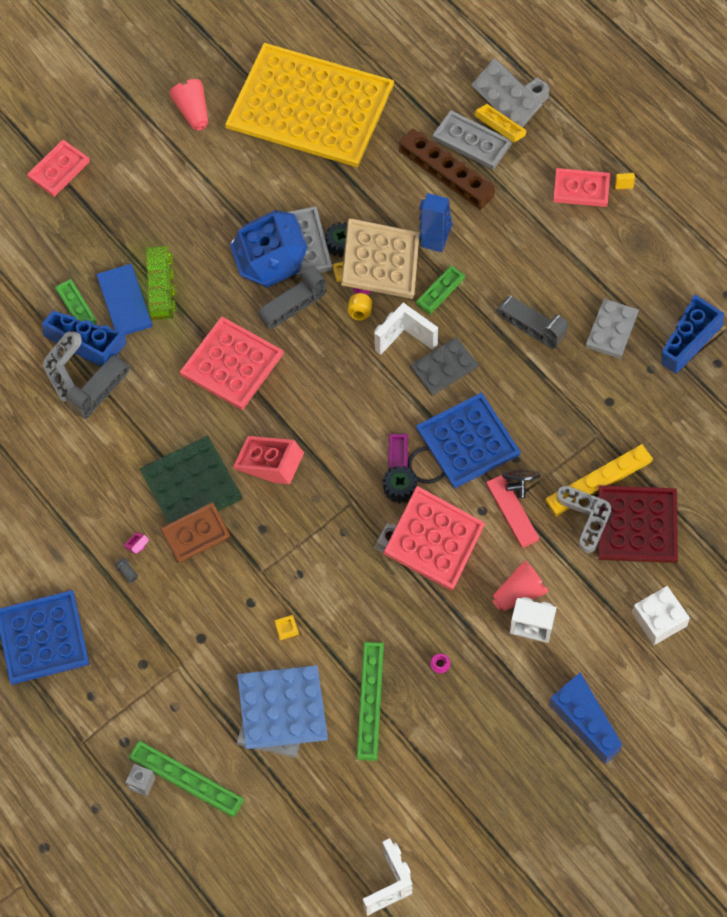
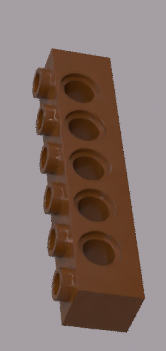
M412 128L399 141V152L479 210L494 197L495 186L489 180L483 179L478 172L472 171L464 162L455 159L450 152L441 149L436 142L427 139L422 132Z

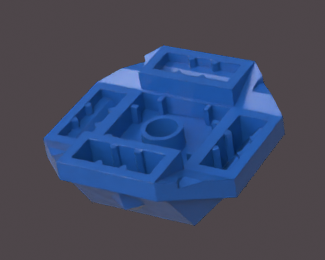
M274 210L244 225L238 230L236 237L230 244L240 275L266 288L299 273L308 247L297 216L293 213Z

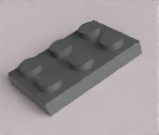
M457 337L410 365V369L431 396L478 368V363Z

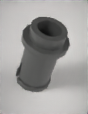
M121 558L115 563L116 570L121 572L128 583H132L138 578V574L129 565L130 561L128 559Z

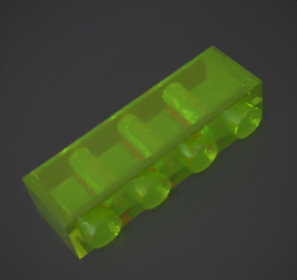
M168 246L146 248L151 320L174 318L173 311H176V300L172 299V295H176L175 284H172L171 279H175L174 268H171L170 265L174 263L173 252L169 253Z

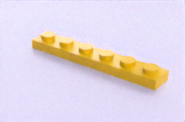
M643 444L570 484L569 487L595 495L598 493L599 485L611 486L650 464L653 458ZM557 492L545 499L546 504L555 517L570 509L559 504ZM565 493L563 499L569 497V494ZM574 496L573 503H575L577 496ZM581 499L578 503H581L586 499Z

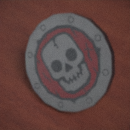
M533 470L504 472L502 474L504 479L518 480V483L505 484V490H518V498H525V480L540 478L541 473Z

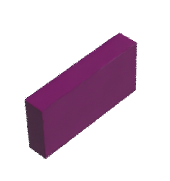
M389 434L388 471L392 467L396 469V466L400 468L406 466L408 470V434Z

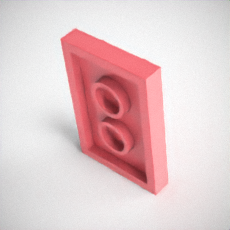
M62 140L27 174V177L55 197L90 162V159Z
M556 168L553 202L607 207L610 173Z

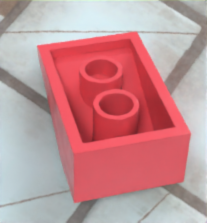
M248 436L233 468L273 483L290 485L304 452L295 440Z

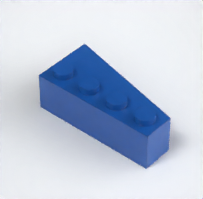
M427 193L425 200H421L419 208L421 210L419 220H421L419 239L422 240L421 247L442 253L453 224L451 221L452 216L450 215L449 198Z
M694 294L691 303L687 306L682 319L679 320L674 333H672L662 351L661 364L677 374L723 327L724 313Z
M52 311L42 323L43 336L55 343H58L67 332L79 333L81 345L75 354L99 367H102L112 355H117L126 344L124 330H112L109 326L94 325L88 320H76L73 316Z
M580 672L550 698L549 706L596 756L606 764L620 752L622 743Z

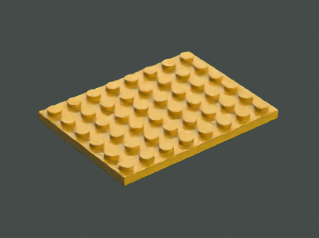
M264 43L225 125L230 130L358 168L392 91L394 80Z

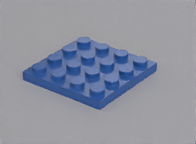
M482 392L416 425L417 432L453 489L520 456L521 453Z
M73 590L0 608V635L11 685L90 665Z

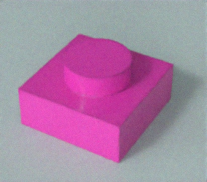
M136 532L123 546L127 551L137 554L145 548V544L149 539L144 534Z

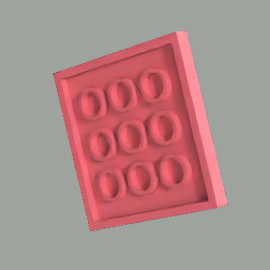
M221 316L181 369L180 376L243 411L284 355V351Z
M417 486L382 554L452 591L485 523Z

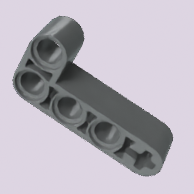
M315 266L307 268L302 274L301 283L263 306L258 311V316L269 329L275 328L323 297L327 291L326 279Z
M507 296L496 310L498 316L551 349H556L567 334L568 323L563 317L554 315L550 320L512 296Z
M112 355L82 389L74 386L69 390L66 395L68 407L82 418H88L128 374L131 365L117 355Z

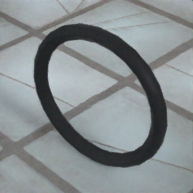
M421 447L411 454L408 460V468L412 469V460L415 455L422 451H429L428 447ZM442 472L438 477L430 480L416 477L418 482L430 484L441 480L444 477V473Z

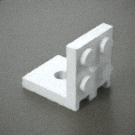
M402 303L395 312H391L387 316L386 321L382 325H378L374 331L375 351L380 355L404 330L431 350L438 346V327L405 303Z
M390 838L382 842L383 854L397 882L363 898V908L367 916L413 894L410 869L406 862L402 863L401 851L397 843L393 844Z

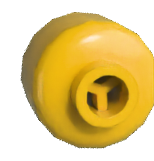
M356 293L349 298L347 311L351 318L362 321L371 315L372 299L368 295Z

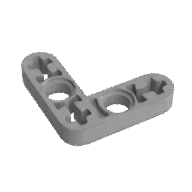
M77 332L65 333L43 361L44 370L63 402H67L66 395L75 386L64 365L81 345V336ZM62 348H63V350H64L63 356H61V349H62ZM59 375L62 378L61 383H59Z
M562 486L557 492L559 504L589 515L580 537L579 548L584 553H591L596 549L609 519L611 505L609 502L569 486ZM568 493L569 497L563 499V495ZM574 496H577L575 503H573ZM581 499H586L589 501V505L582 507L578 502ZM605 507V511L602 513L601 518H599V509ZM596 522L601 528L594 531L590 528V524ZM589 535L593 536L591 544L589 546H585V542H587Z

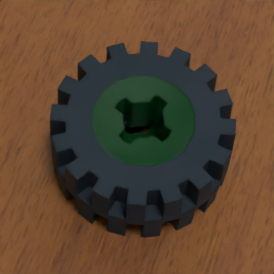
M337 222L338 225L334 223L332 228L329 226L328 231L325 233L327 249L330 253L333 252L334 256L339 254V257H342L344 255L347 222L343 224Z
M396 466V469L390 468V472L387 471L383 478L384 494H386L388 499L391 498L393 502L395 500H398V503H401L402 500H404V503L408 502V499L411 498L418 485L416 474L412 473L410 468L407 470L406 466H402V468Z

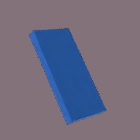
M132 264L97 274L116 331L119 329L124 330L125 335L153 327Z

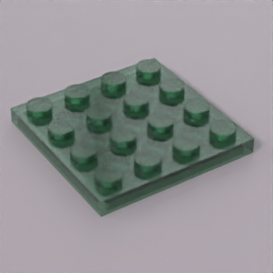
M208 435L139 468L168 524L212 502L217 511H220L243 499Z

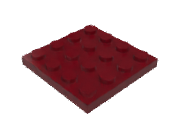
M599 485L598 498L610 503L611 513L598 542V560L678 562L677 488ZM605 507L599 509V518H601L602 513L605 511Z

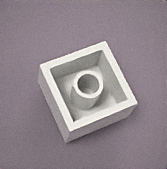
M668 586L636 603L632 610V615L653 645L687 627L690 619Z
M526 597L522 599L517 598L510 634L549 643L557 607L547 602H533L532 599Z

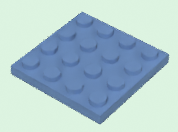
M317 666L237 674L246 749L328 740Z

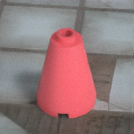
M199 79L186 80L187 84L182 85L179 83L170 90V98L191 128L201 131L208 124L204 87Z
M525 560L494 593L493 597L495 599L492 602L498 610L503 609L505 612L515 607L517 598L522 599L526 597L534 600L546 595L549 591L546 586L544 587L542 580L532 566Z

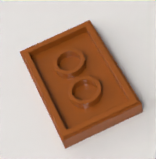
M213 502L161 528L178 564L231 537Z

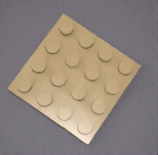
M349 218L347 222L341 285L413 299L420 232Z

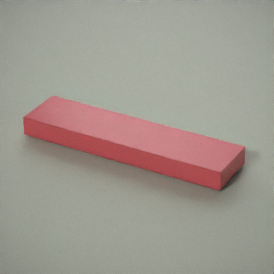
M502 475L487 481L486 485L521 548H524L539 541V536L513 491L505 490V484H509Z

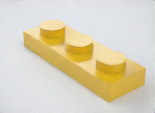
M488 104L475 111V117L512 142H516L526 135L527 130Z

